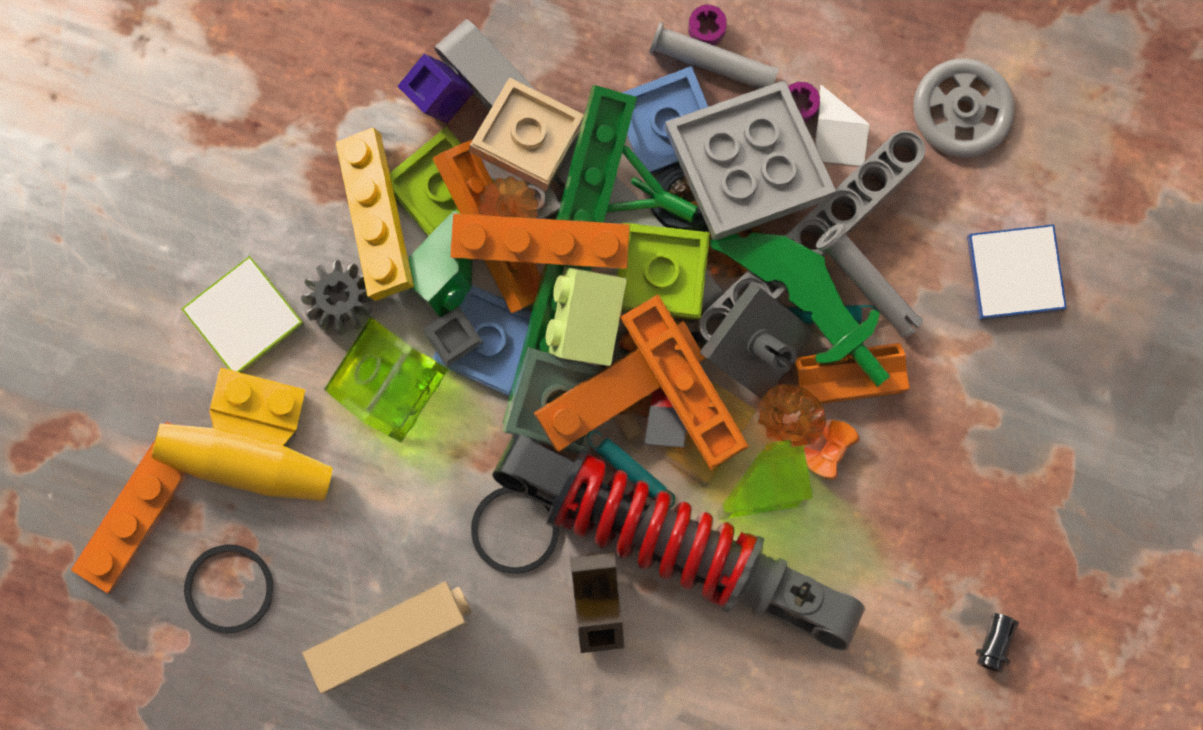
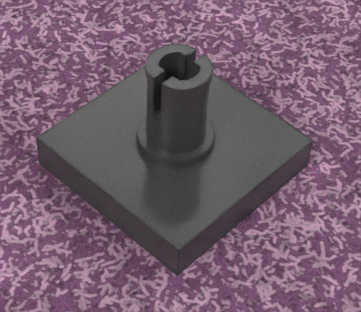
M751 282L700 351V354L764 401L784 373L791 369L790 365L795 363L798 354L815 333V330L761 287Z

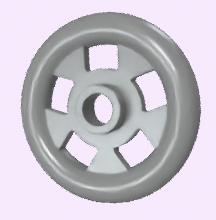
M963 58L943 62L932 68L923 77L915 92L913 112L920 133L931 146L950 156L968 158L983 155L993 150L1006 138L1013 124L1015 106L1011 89L999 72L983 62ZM953 77L959 87L944 95L939 85L946 79ZM975 78L981 80L990 88L986 96L983 97L976 89L970 87ZM961 100L968 101L972 106V111L969 113L960 111L958 102ZM941 105L943 106V114L947 122L935 124L930 108ZM986 107L998 111L993 126L981 122L985 115ZM955 127L959 129L972 128L973 140H956Z

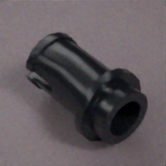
M992 613L982 649H976L975 652L979 656L977 661L979 666L991 671L1002 672L1004 666L1010 664L1007 656L1016 628L1019 626V621L1003 614Z

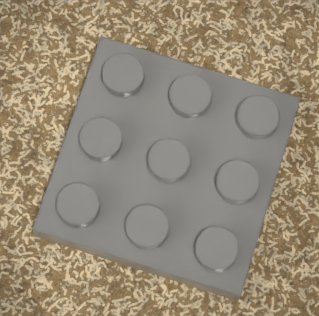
M785 80L665 122V132L714 241L835 197L836 189Z

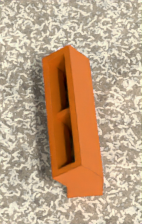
M901 343L867 347L890 375L878 387L875 386L850 354L839 362L829 364H816V355L797 357L794 363L799 407L906 393L910 388L906 354Z

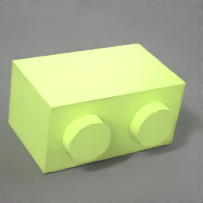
M564 267L562 276H558L554 286V301L557 302L555 319L549 321L546 330V344L550 346L548 353L559 358L611 366L627 279L611 274Z

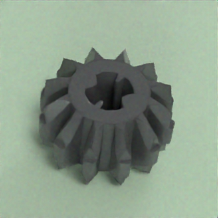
M334 260L332 263L333 272L329 274L325 267L322 265L317 266L316 270L321 279L317 281L313 278H306L304 282L309 289L315 292L306 293L301 296L303 304L314 305L306 312L308 319L312 321L321 317L319 328L324 332L335 321V329L338 335L345 333V322L349 320L353 328L356 330L360 329L362 326L356 316L360 313L365 317H371L373 311L364 302H371L373 299L367 295L364 276L357 277L359 270L357 264L351 263L343 273L340 260ZM342 289H345L344 292L348 298L347 302L338 301L335 306H332L334 303L329 295L332 292L339 294Z

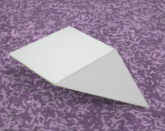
M821 85L819 119L815 142L817 151L823 162L860 166L865 161L869 123Z

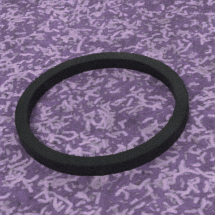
M504 487L499 488L487 495L475 510L471 523V536L474 547L479 556L489 566L498 571L511 574L532 571L541 566L553 553L558 541L559 527L553 526L552 538L547 550L533 563L521 567H509L495 562L484 552L480 545L478 522L484 508L493 499L506 493H514ZM545 506V508L547 509V511H548V513H549L550 508L547 507V506Z
M232 544L216 546L202 553L189 568L184 584L185 601L190 613L204 627L220 633L244 631L255 625L267 612L273 597L272 575L264 560L252 550ZM226 551L240 552L251 557L260 566L266 580V595L260 610L247 622L231 627L218 626L207 621L196 609L191 592L192 581L199 566L209 557Z

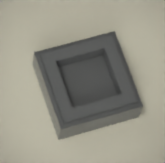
M459 306L422 329L446 367H449L483 345V341Z

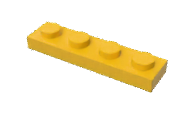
M373 127L336 142L367 295L374 301L412 288L414 284L382 136Z

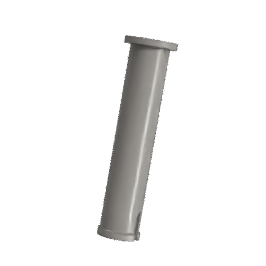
M659 23L650 47V55L657 52L757 89L774 84L779 70L778 67L766 65L663 27L664 23Z
M837 224L826 231L816 243L817 249L819 251L825 250L898 331L902 338L913 334L915 330L911 327V324L919 328L923 319L912 310L844 233L846 229L844 225Z

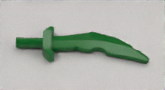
M751 232L748 238H741L735 233L716 241L713 238L711 239L710 247L727 255L766 283L771 281L782 282L788 290V300L803 312L812 313L811 320L833 346L826 353H818L815 356L816 364L839 362L850 354L876 387L890 377L888 372L863 343L873 334L878 323L879 311L871 310L867 320L859 325L843 305L825 267V257L782 235Z

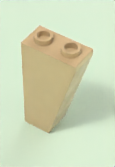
M445 581L302 652L320 694H326L469 626L465 616L471 614L472 611L460 587L452 590L451 586Z

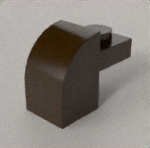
M591 553L585 556L571 557V574L580 652L588 653L625 648L615 553Z

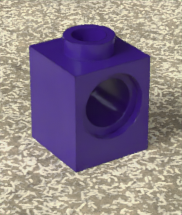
M425 53L397 86L424 114L447 124L475 92L448 64Z

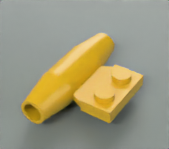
M224 368L219 370L208 412L213 428L160 424L151 455L152 459L200 480L278 498L324 501L333 467L284 446L297 429L306 389Z

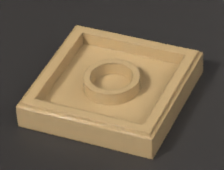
M509 77L471 142L469 152L547 191L580 132L584 114Z

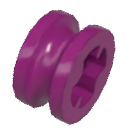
M709 4L697 7L689 18L688 33L690 37L711 45H717L723 39L727 27V19L724 12L719 7ZM702 17L705 22L707 17L715 19L714 28L717 32L711 34V31L708 30L707 35L700 33V22L698 20Z
M798 81L790 84L788 88L792 95L795 94L799 98L800 93L809 97L807 105L810 109L805 111L804 107H802L800 111L804 123H806L816 115L819 108L820 95L818 90L807 82Z

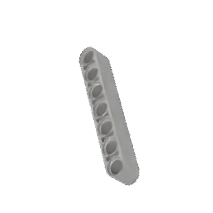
M907 130L899 131L892 135L836 188V194L833 199L820 203L785 237L802 245L800 235L804 232H813L821 238L826 231L837 224H843L846 228L844 233L848 235L914 173L925 154V145L921 137ZM897 146L908 148L913 155V161L908 163L898 161L893 155V148ZM869 174L877 176L882 182L883 189L877 192L869 191L863 185L862 177ZM836 203L846 204L852 211V218L846 221L838 220L832 214L831 206ZM812 250L823 257L828 254L825 250ZM748 270L701 316L697 332H699V340L702 345L705 346L711 338L706 329L707 322L716 318L724 320L738 301L737 294L742 290H746L751 282L761 287L777 301L788 291L785 285L778 281L766 283Z

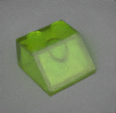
M370 317L323 390L361 421L402 443L409 430L416 424L418 416L433 393L440 387L441 381L449 369L428 353Z
M791 440L765 444V449H762L717 511L718 520L804 507L813 499L804 445L792 447Z

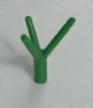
M624 145L622 153L645 180L644 182L637 177H633L631 179L632 185L654 199L608 204L607 212L660 207L692 222L697 215L699 206L665 191L629 146Z

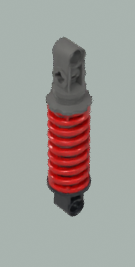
M513 435L492 473V477L504 488L521 493L549 507L547 525L551 527H565L569 530L574 525L575 536L585 538L597 524L598 528L595 536L597 547L601 549L607 548L616 536L619 535L616 554L619 558L627 559L634 551L639 552L638 566L643 570L651 568L655 561L661 563L659 568L660 578L669 580L676 572L682 574L680 586L686 591L693 589L697 582L704 584L702 598L722 608L727 613L737 603L745 604L746 607L752 608L753 614L759 617L766 614L787 626L815 638L819 643L829 648L841 651L849 648L864 614V605L846 593L838 592L809 576H805L787 567L788 561L782 558L773 560L772 557H767L766 554L762 553L764 538L751 533L745 534L741 532L737 541L733 540L735 529L732 524L724 522L715 531L712 529L713 517L708 512H702L695 520L690 519L692 513L691 505L686 501H682L674 510L670 509L671 497L665 491L657 493L650 504L647 505L645 503L649 494V485L643 480L638 481L629 494L626 495L624 491L628 482L627 473L618 470L607 485L602 483L606 472V464L604 461L590 455L589 451L585 449L580 452L574 461H571L543 447L529 437L523 435ZM796 596L802 599L800 606L794 603Z

